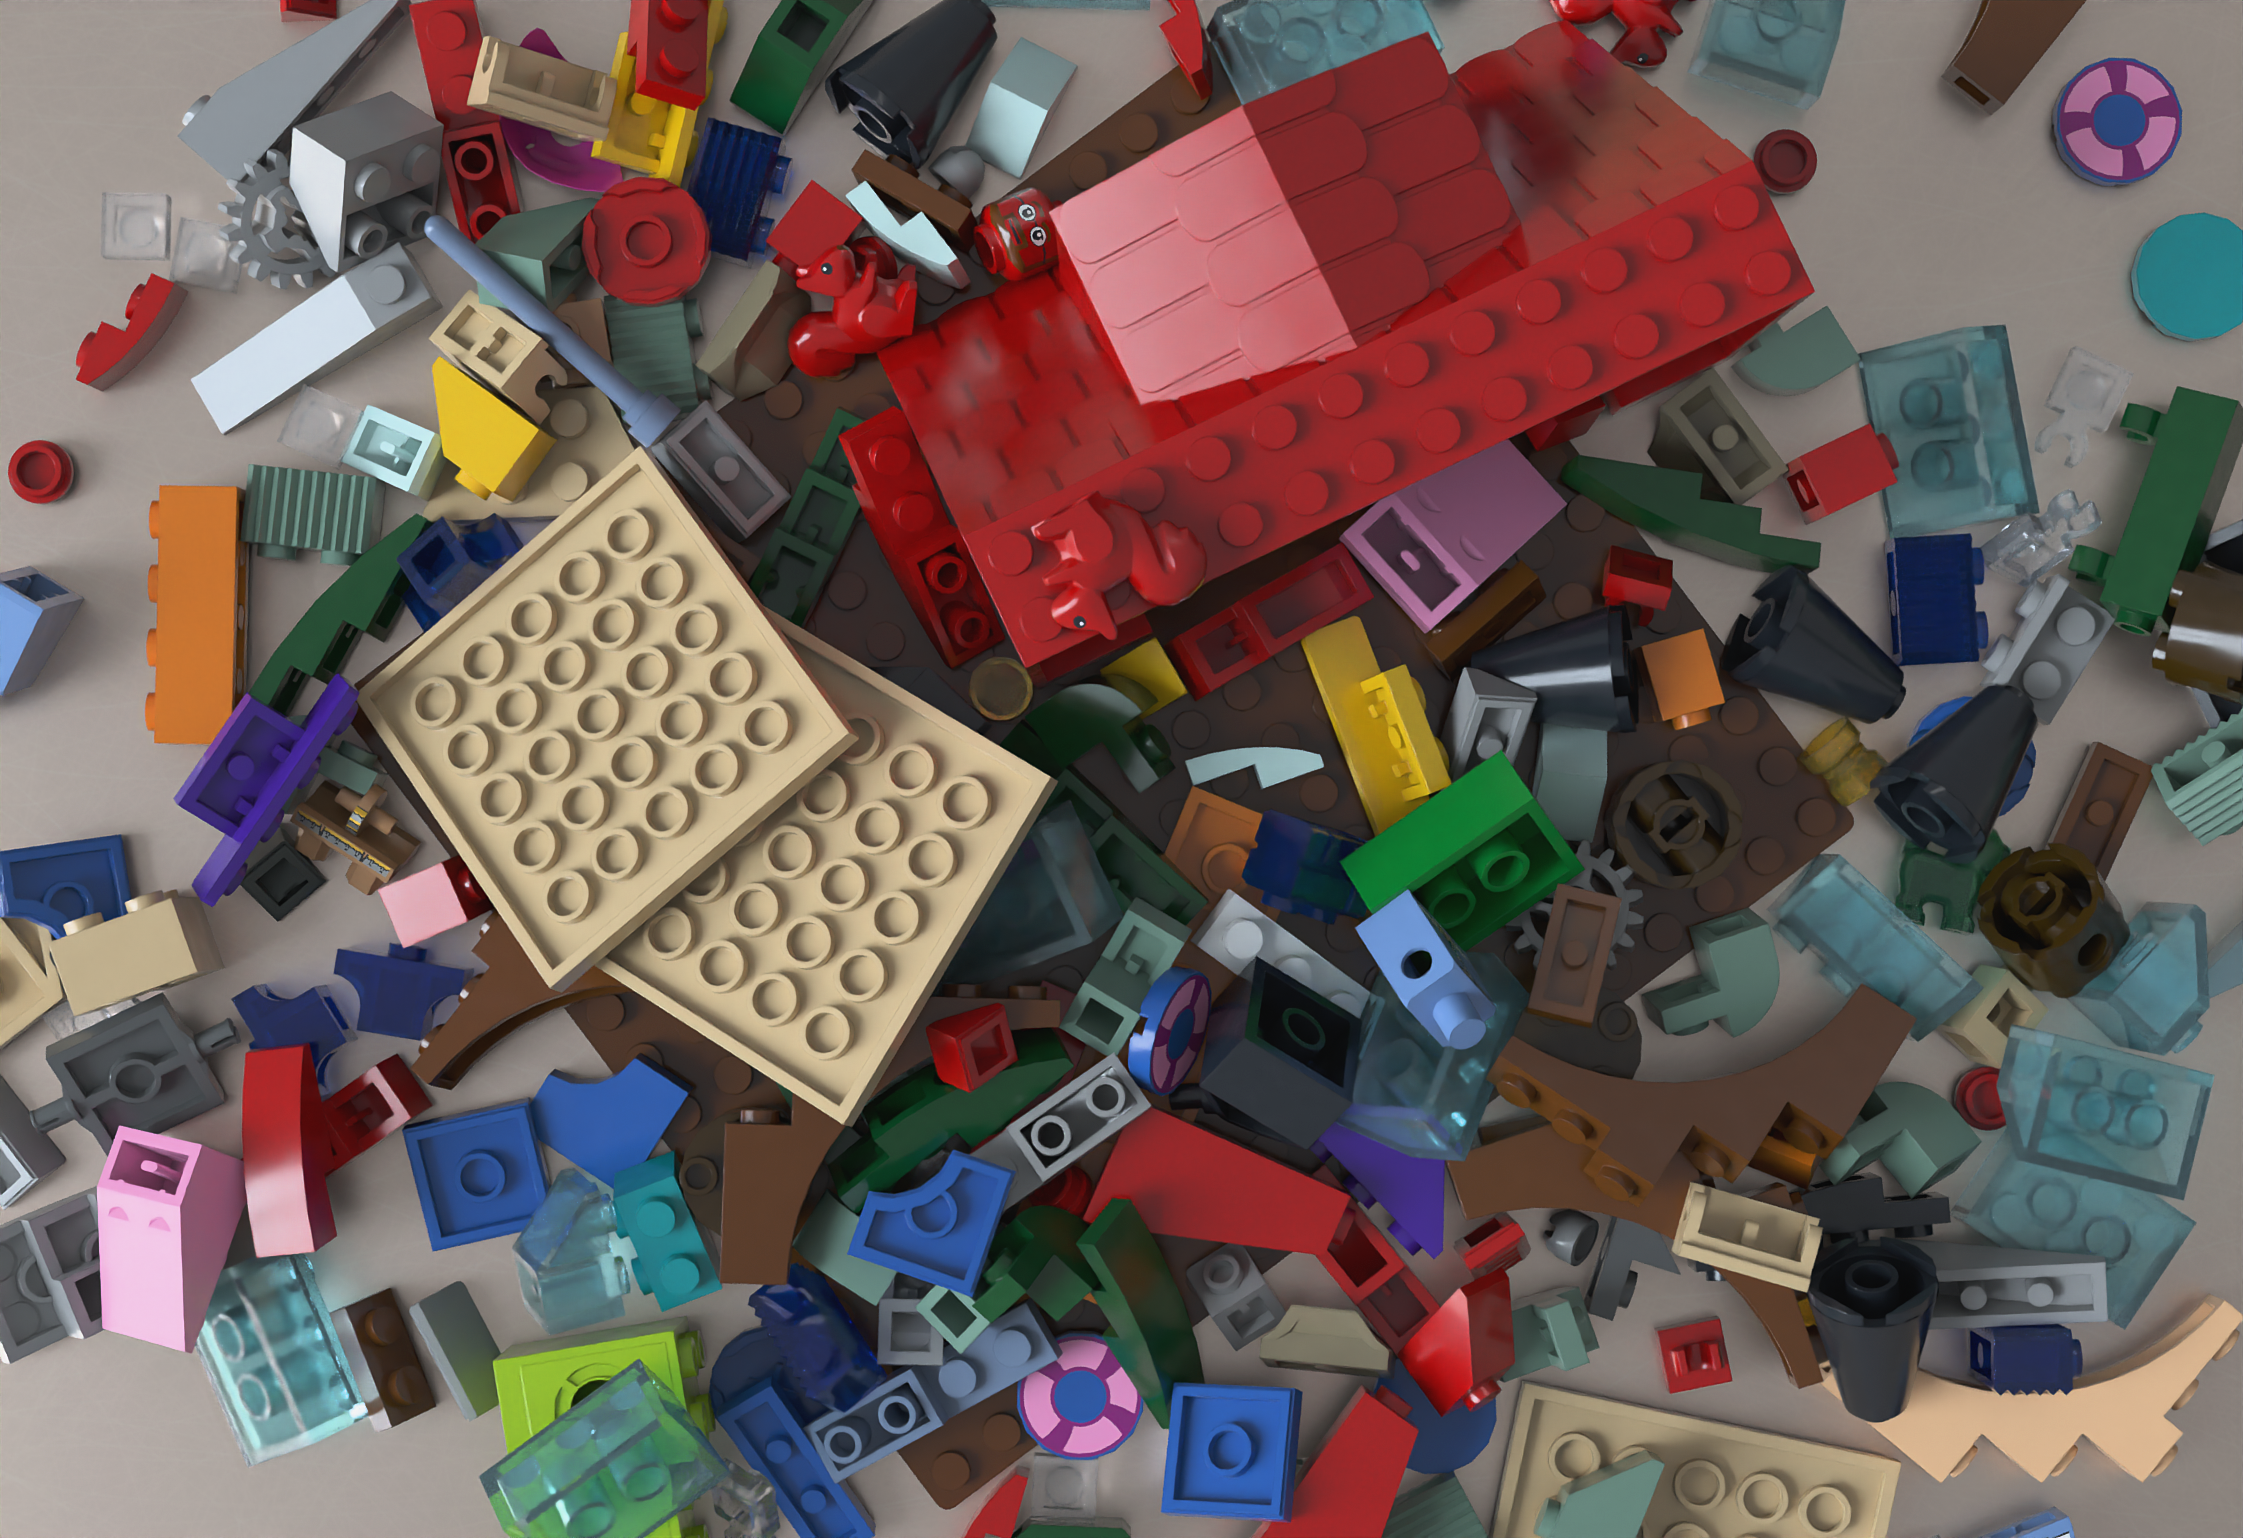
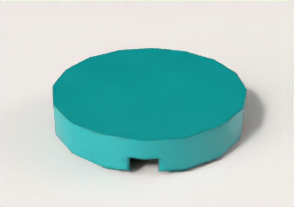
M2203 212L2179 215L2156 228L2137 250L2131 271L2134 300L2141 312H2145L2148 319L2155 323L2153 326L2167 336L2191 342L2214 339L2242 324L2243 230L2229 219Z

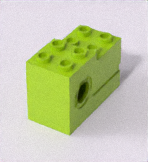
M687 1316L511 1345L493 1360L521 1538H709L706 1524L696 1525L694 1500L701 1498V1488L697 1465L693 1460L697 1458L709 1441V1432L716 1430V1423L710 1393L700 1394L697 1376L699 1375V1369L705 1368V1354L701 1333L699 1330L689 1331Z

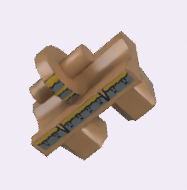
M324 780L307 801L301 802L296 807L290 819L292 823L299 827L294 844L295 849L313 861L319 860L323 862L334 850L352 861L345 875L348 883L366 895H372L384 882L388 883L415 855L421 841L396 826L399 820L381 809L388 791L378 784L373 785L362 797L346 786H343L340 790Z

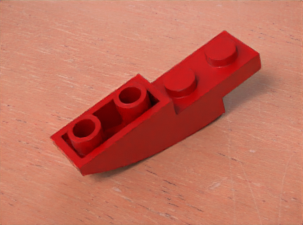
M427 0L413 3L408 6L435 118L444 124L441 156L458 227L466 237L476 244L502 217L524 212L514 155L504 138L499 115L466 105L484 38L476 0Z
M631 0L627 55L637 57L635 93L693 111L698 108L706 97L708 0Z
M892 406L838 435L858 482L852 485V488L865 518L895 579L945 665L952 669L1005 639L959 528L949 523L904 411Z

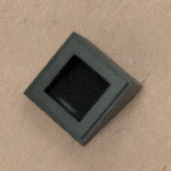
M279 826L278 830L267 842L262 843L259 841L245 861L248 864V868L240 883L277 922L326 882L325 877L312 861L295 849V841L281 826Z

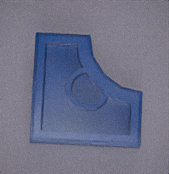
M121 834L0 851V917L26 919L46 928L56 939L67 936L63 925L73 920L101 912L104 922L128 914L124 903L132 900Z
M640 1052L624 1070L604 1078H576L554 1069L547 1076L532 1100L530 1107L538 1139L614 1189L615 1173L649 1159L694 1087Z
M953 1150L942 1170L920 1188L898 1194L869 1191L847 1254L974 1297L1017 1171Z

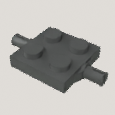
M163 992L46 1047V1061L61 1083L63 1097L36 1110H31L29 1114L34 1128H37L38 1134L43 1136L51 1130L76 1120L81 1126L93 1133L107 1157L119 1126L160 1134L224 1104V1091L210 1070L207 1057L234 1044L241 1043L239 1032L236 1026H233V1021L227 1018L225 1021L195 1034L192 1029L181 1022Z

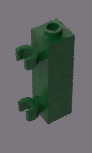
M2180 386L2176 387L2167 414L2143 405L2127 404L2119 427L2128 431L2126 436L2128 440L2155 446L2116 555L2112 556L2092 547L2076 545L2068 567L2070 571L2077 572L2076 580L2104 587L2100 601L2112 618L2115 619L2114 625L2124 631L2140 636H2151L2153 629L2170 633L2177 609L2169 605V597L2174 579L2179 570L2184 569L2194 572L2200 563L2243 444V407L2238 400Z

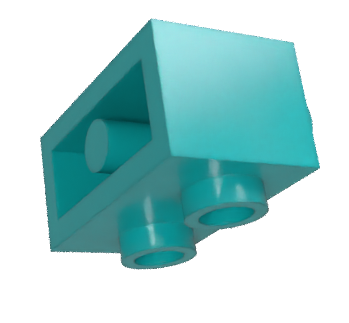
M675 1150L615 1173L613 1201L607 1203L608 1214L617 1236L620 1239L629 1236L638 1257L631 1259V1265L640 1290L644 1295L654 1292L662 1312L722 1289V1283H720V1256L708 1228L697 1220L685 1201L683 1188L679 1180L681 1164Z

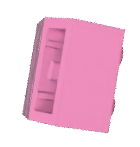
M1507 439L1379 500L1349 527L1339 540L1343 542L1345 547L1424 633H1427L1561 511L1567 503L1511 441Z
M119 1126L97 1186L102 1328L192 1354L199 1332L204 1325L206 1312L221 1270L226 1263L228 1250L243 1208L247 1203L244 1163L239 1159L201 1144Z

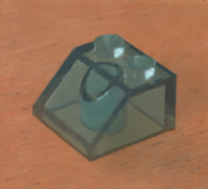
M1710 0L1687 72L1808 110L1821 96L1840 36L1845 0Z

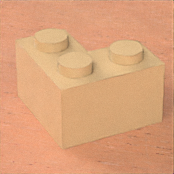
M177 889L164 893L162 890L125 902L128 914L104 922L101 912L64 924L67 936L48 942L74 1017L91 1014L149 992L166 990L224 969L222 958L199 897L179 898Z

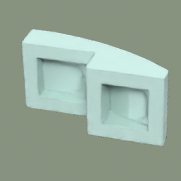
M866 180L845 195L854 211L863 217L866 227L873 236H877L886 242L893 251V254L904 263L916 264V270L920 273L959 289H962L971 282L956 255L922 211L900 226Z
M1279 747L1231 749L1203 755L1184 762L1192 786L1253 765L1261 789L1324 767L1320 754Z

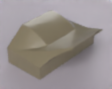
M766 260L695 366L706 374L722 391L739 401L777 386L792 364L787 348L789 330L798 319L811 312V296L805 290L798 288L796 281L781 267Z
M1714 367L1659 407L1661 423L1655 439L1648 450V454L1658 467L1703 474L1700 499L1742 505L1789 470Z
M1292 1304L1277 1327L1261 1338L1259 1358L1268 1367L1394 1379L1397 1355L1366 1325L1355 1310Z

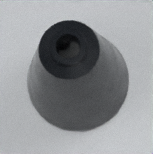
M942 0L835 69L825 80V91L839 114L847 106L860 121L852 130L884 158L888 154L896 155L909 164L913 162L916 170L920 169L931 156L997 40V33L993 27L996 23V18L990 8L981 0Z
M1786 565L1771 574L1752 595L1762 603L1756 609L1751 619L1740 613L1730 631L1721 660L1722 669L1728 672L1727 675L1736 682L1866 724H1873L1880 718L1889 719L1901 706L1906 695V688L1902 685L1904 679L1902 669L1804 571H1800L1791 565Z
M1625 604L1608 605L1473 651L1471 665L1461 666V674L1465 667L1474 668L1535 692L1537 700L1529 722L1617 733L1637 731L1636 724H1639L1638 678L1636 660H1632L1629 643L1623 642L1633 640L1631 624Z
M2006 685L2004 688L1999 686H1987L1877 772L1870 781V789L1878 787L1880 791L1873 801L1877 810L1895 830L1922 850H1925L1928 844L1933 842L1948 850L1942 857L1943 860L1962 864H1969L1975 860L1986 846L2037 729L2038 719L2033 711L2034 704L2024 692L2010 685Z
M1858 1237L1843 1239L1823 1248L1816 1255L1810 1276V1284L1806 1292L1844 1407L1852 1415L1873 1423L1885 1422L1900 1415L1907 1408L1939 1293V1281L1936 1276V1266L1933 1259L1917 1246L1896 1238L1880 1237V1246L1858 1247Z

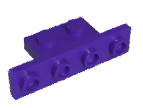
M337 673L301 725L246 692L173 798L178 806L225 834L192 882V888L202 902L213 907L222 894L229 896L238 888L247 872L248 864L245 861L259 841L262 843L267 842L278 830L284 818L282 807L295 788L303 789L317 773L321 764L319 753L332 734L339 736L351 724L358 709V704L355 701L360 692L342 675Z

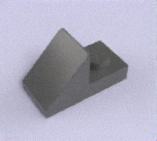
M1610 1216L1584 1297V1303L1589 1314L1613 1321L1617 1307L1627 1309L1638 1277L1637 1272L1629 1270L1632 1260L1681 1275L1660 1233L1635 1222Z

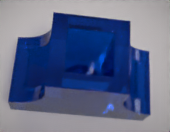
M496 513L471 525H457L442 516L396 558L411 582L409 588L401 597L424 633H426L520 551L524 545L509 522Z
M390 942L388 953L353 947L338 948L333 974L348 980L358 993L360 1012L356 1030L421 1041L432 1030L434 1015L439 1005L452 995H460L465 985L473 978L474 968L426 960L428 948L411 945L403 949L401 943Z
M260 984L248 988L231 999L255 1040L249 1043L250 1050L309 1043L320 1096L323 1098L331 1093L327 1083L329 1063L338 1051L358 1040V1037L327 985L315 986L298 997L289 999L274 993L267 984Z

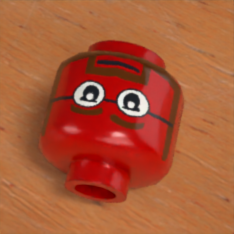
M1031 187L985 205L979 217V225L973 228V239L978 255L987 270L992 274L999 272L1010 281H1019L1059 265L1056 231L1049 211L1063 203L1058 199L1051 201L1044 192Z

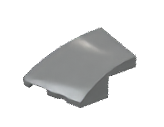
M97 1186L0 1225V1357L2 1362L11 1364L67 1336L86 1339L105 1330L102 1328Z

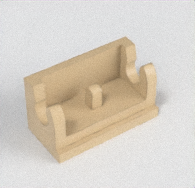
M484 36L466 105L583 142L606 141L609 131L607 126L616 95L617 80L608 77L607 73L598 70H591L501 41V39L492 36Z
M471 290L465 293L428 338L459 368L539 425L551 411L545 400L535 393L537 382L543 376L549 375V378L562 386L567 384L566 371L545 351L549 345L541 337L495 306L480 304L479 296Z
M1690 1182L1671 1251L1678 1256L1807 1292L1823 1228L1818 1226L1819 1218Z

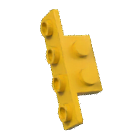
M708 0L706 97L699 106H702L708 99L713 84V71L708 68L713 45L720 41L727 25L728 11L726 7H723L724 0ZM629 31L619 34L610 77L617 80V89L607 126L609 131L606 141H594L591 157L647 173L649 178H663L680 188L684 168L690 166L698 148L699 136L698 132L694 130L699 106L693 111L635 93L637 57L627 55Z
M1352 616L1320 628L1303 638L1301 644L1376 837L1418 806L1428 801V794L1444 789L1452 783L1447 773L1449 771L1447 752L1441 741L1433 736L1424 713L1426 710V699L1422 687L1415 678L1410 677L1406 664L1381 673L1361 619L1358 616Z

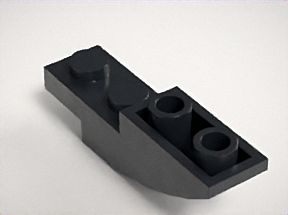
M1871 1172L1854 1174L1837 1185H1834L1830 1179L1811 1183L1808 1189L1797 1187L1788 1191L1789 1194L1799 1192L1808 1215L1820 1219L1818 1226L1823 1229L1817 1254L1824 1248V1234H1830L1832 1244L1843 1239L1858 1237V1243L1870 1240L1869 1230L1894 1228L1895 1238H1916L1933 1235L1932 1224L1951 1223L1949 1197L1938 1192L1920 1193L1912 1199L1908 1194L1884 1196L1882 1177ZM1687 1258L1688 1266L1694 1271H1705L1706 1281H1726L1709 1264Z

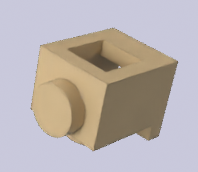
M1980 964L1944 1013L1936 1012L1929 1022L1970 1061L2005 1069L2049 1009L2032 993L2033 988L2022 984L2005 964L2001 968Z

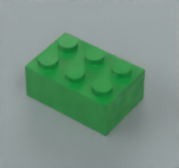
M1502 750L1473 768L1460 779L1340 861L1372 914H1375L1408 889L1464 952L1555 891L1558 883L1564 885L1585 870L1554 822ZM1420 950L1409 955L1420 975L1430 969L1432 957L1429 952Z

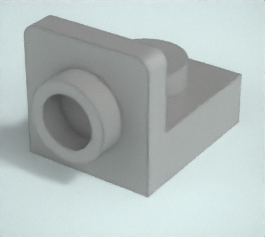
M1227 1243L1186 1271V1276L1209 1315L1235 1351H1238L1277 1326L1286 1314V1310L1256 1267L1244 1245Z

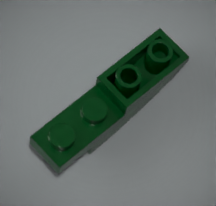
M1052 1027L1013 1033L1012 1037L1018 1060L971 1093L942 1081L937 1074L935 1063H932L893 1085L864 1106L862 1112L870 1131L828 1165L839 1198L857 1214L863 1209L869 1191L889 1194L901 1177L922 1160H928L937 1155L944 1148L947 1140L954 1134L958 1133L974 1148L989 1135L1002 1131L1018 1111L1039 1094H1045L1054 1089L1060 1083L1064 1074L1074 1067L1057 1032Z

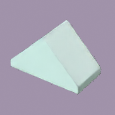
M1021 37L991 80L965 146L978 153L983 162L1021 180L1078 65Z
M367 405L341 462L429 501L448 459L443 456L441 435L376 407Z
M1541 723L1532 793L1565 840L1579 842L1589 840L1592 843L1607 781V731Z

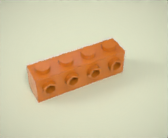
M159 485V501L153 500L150 505L149 530L152 539H158V565L152 564L149 568L148 596L151 603H157V627L150 628L148 631L146 655L148 665L156 667L155 692H149L146 698L145 722L148 731H154V743L168 745H211L246 694L249 543L240 541L246 490L237 486Z

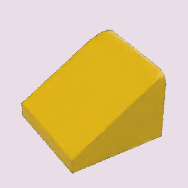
M1156 637L1100 670L1102 674H1115L1130 678L1143 685L1157 698L1159 702L1139 715L1142 720L1188 693Z

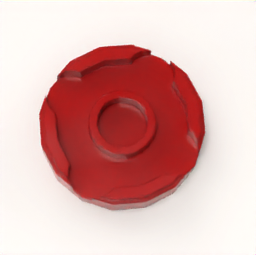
M636 177L614 184L596 202L593 210H590L583 224L582 251L590 274L609 295L631 306L659 307L680 300L699 284L710 262L712 234L705 212L687 191L663 178Z

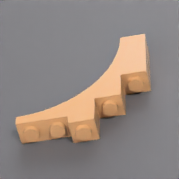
M2208 1294L2183 1321L2161 1339L2135 1355L2103 1370L2051 1383L2008 1386L1974 1383L1939 1375L1918 1367L1907 1408L1900 1415L1885 1422H1865L1940 1483L1949 1474L1952 1477H1956L1968 1467L1978 1451L1974 1443L1981 1435L2041 1483L2049 1474L2056 1477L2069 1466L2078 1451V1447L2074 1443L2081 1435L2126 1473L2143 1483L2150 1474L2157 1476L2170 1465L2178 1452V1447L2175 1443L2182 1436L2183 1432L2168 1421L2164 1415L2170 1408L2176 1411L2190 1400L2199 1385V1381L2195 1378L2210 1359L2218 1361L2232 1349L2240 1335L2236 1328L2242 1322L2243 1314L2226 1300ZM1829 1360L1821 1363L1819 1368L1824 1381L1819 1384L1842 1402Z

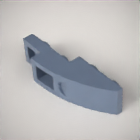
M1030 1297L1002 1313L963 1353L960 1354L948 1341L944 1342L943 1366L904 1365L808 1423L803 1429L836 1484L943 1426L949 1418L1056 1361L1063 1352L1033 1299Z

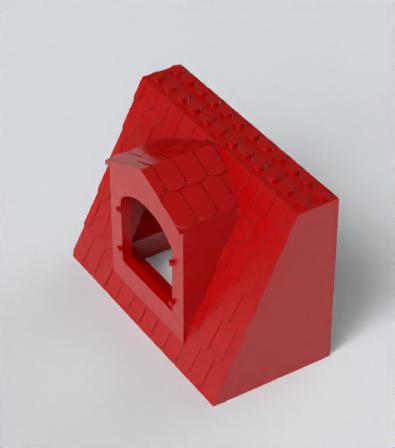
M1563 20L1539 27L1525 34L1513 45L1504 49L1480 55L1468 61L1450 75L1429 31L1241 105L1049 211L1056 231L1059 265L1023 280H1008L988 295L961 302L945 311L937 319L927 324L913 326L911 337H900L894 343L876 353L1020 659L1038 690L1153 634V630L1144 612L1157 607V605L1144 600L1128 580L1119 583L1105 593L1117 626L1118 636L1115 640H1108L1098 631L1074 630L1063 627L1053 619L1050 610L1052 602L1069 585L1068 583L1047 586L1042 580V576L1061 561V556L1053 541L1037 539L1031 527L1082 496L1098 490L1103 497L1121 501L1136 509L1152 528L1163 520H1169L1179 528L1187 526L1194 533L1197 540L1203 543L1207 553V571L1202 583L1203 585L1601 394L1613 416L1712 367H1716L1732 358L1811 296L1815 290L1753 161L1727 138L1723 140L1698 117L1688 114L1657 86H1651L1632 68L1620 63L1594 39H1588L1569 21Z

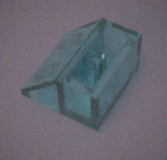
M574 1167L560 1171L546 1196L512 1247L524 1307L549 1336L625 1316L621 1295L630 1293V1281L626 1265L621 1255L613 1257L608 1234L617 1231V1219L612 1200L608 1193L600 1195L596 1183L588 1181Z

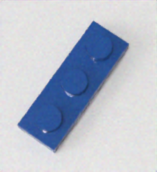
M772 1375L718 1406L716 1418L800 1538H872L875 1536L876 1524L845 1479L836 1484L834 1483L803 1429L806 1423Z

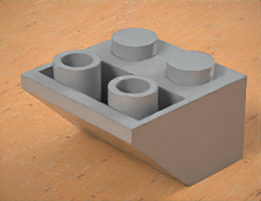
M392 91L293 126L289 183L328 266L337 273L364 263L398 242L403 246H407L427 238L424 230L425 223L428 218L436 215L444 124Z

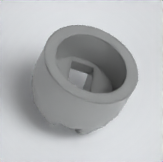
M952 146L941 153L928 169L941 184L956 189L970 199L984 179L985 165L981 156L966 146Z
M1571 1209L1561 1210L1549 1219L1550 1223L1556 1226L1555 1230H1545L1543 1238L1547 1249L1557 1258L1573 1266H1578L1587 1258L1596 1242L1599 1223L1597 1220L1581 1212Z

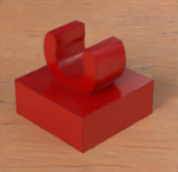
M1611 545L1604 566L1603 596H1605V606L1617 605L1622 601L1639 604L1638 625L1646 627L1653 618L1654 608L1662 611L1666 610L1672 591L1673 560Z
M1712 1316L1654 1328L1666 1389L1670 1394L1733 1381L1719 1317Z

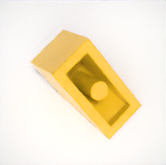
M439 356L432 365L443 456L461 468L455 479L483 500L487 501L493 492L513 502L557 439L461 368Z

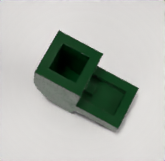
M1099 674L1086 677L1061 690L1025 716L1061 769L1077 761L1102 742L1139 794L1176 769L1169 759L1171 749L1165 737L1155 726L1151 724L1145 725L1139 716L1159 701L1147 688L1130 678L1115 674Z
M1040 1205L1022 1211L994 1237L987 1257L992 1262L980 1276L988 1285L972 1307L990 1323H993L1026 1293L1050 1316L1058 1321L1090 1293L1099 1282L1095 1272L1076 1245L1090 1225L1069 1211L1054 1206Z

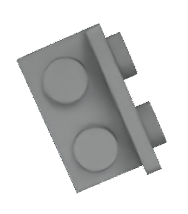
M2060 574L2047 577L2044 583L2038 580L2032 582L2015 609V612L2022 616L2010 637L2001 634L1994 641L1981 666L1988 670L1980 683L1982 687L1999 686L2004 688L2006 685L2018 688L2032 700L2034 704L2033 711L2037 716L2038 722L2043 725H2050L2115 621L2106 609L2069 587L2070 580Z

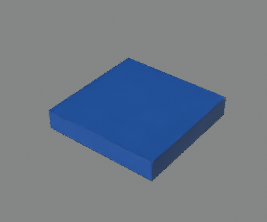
M530 1097L407 1124L402 1129L433 1252L558 1224L559 1214L541 1141L538 1139L530 1107Z
M1174 1383L1161 1513L1169 1516L1291 1523L1303 1392L1296 1388Z

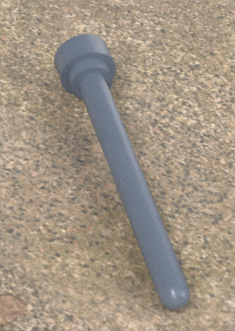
M434 215L427 219L424 226L427 237L624 410L626 414L622 418L631 425L628 432L642 445L648 448L679 414L681 409L663 393L658 397L649 389L642 393L445 217Z

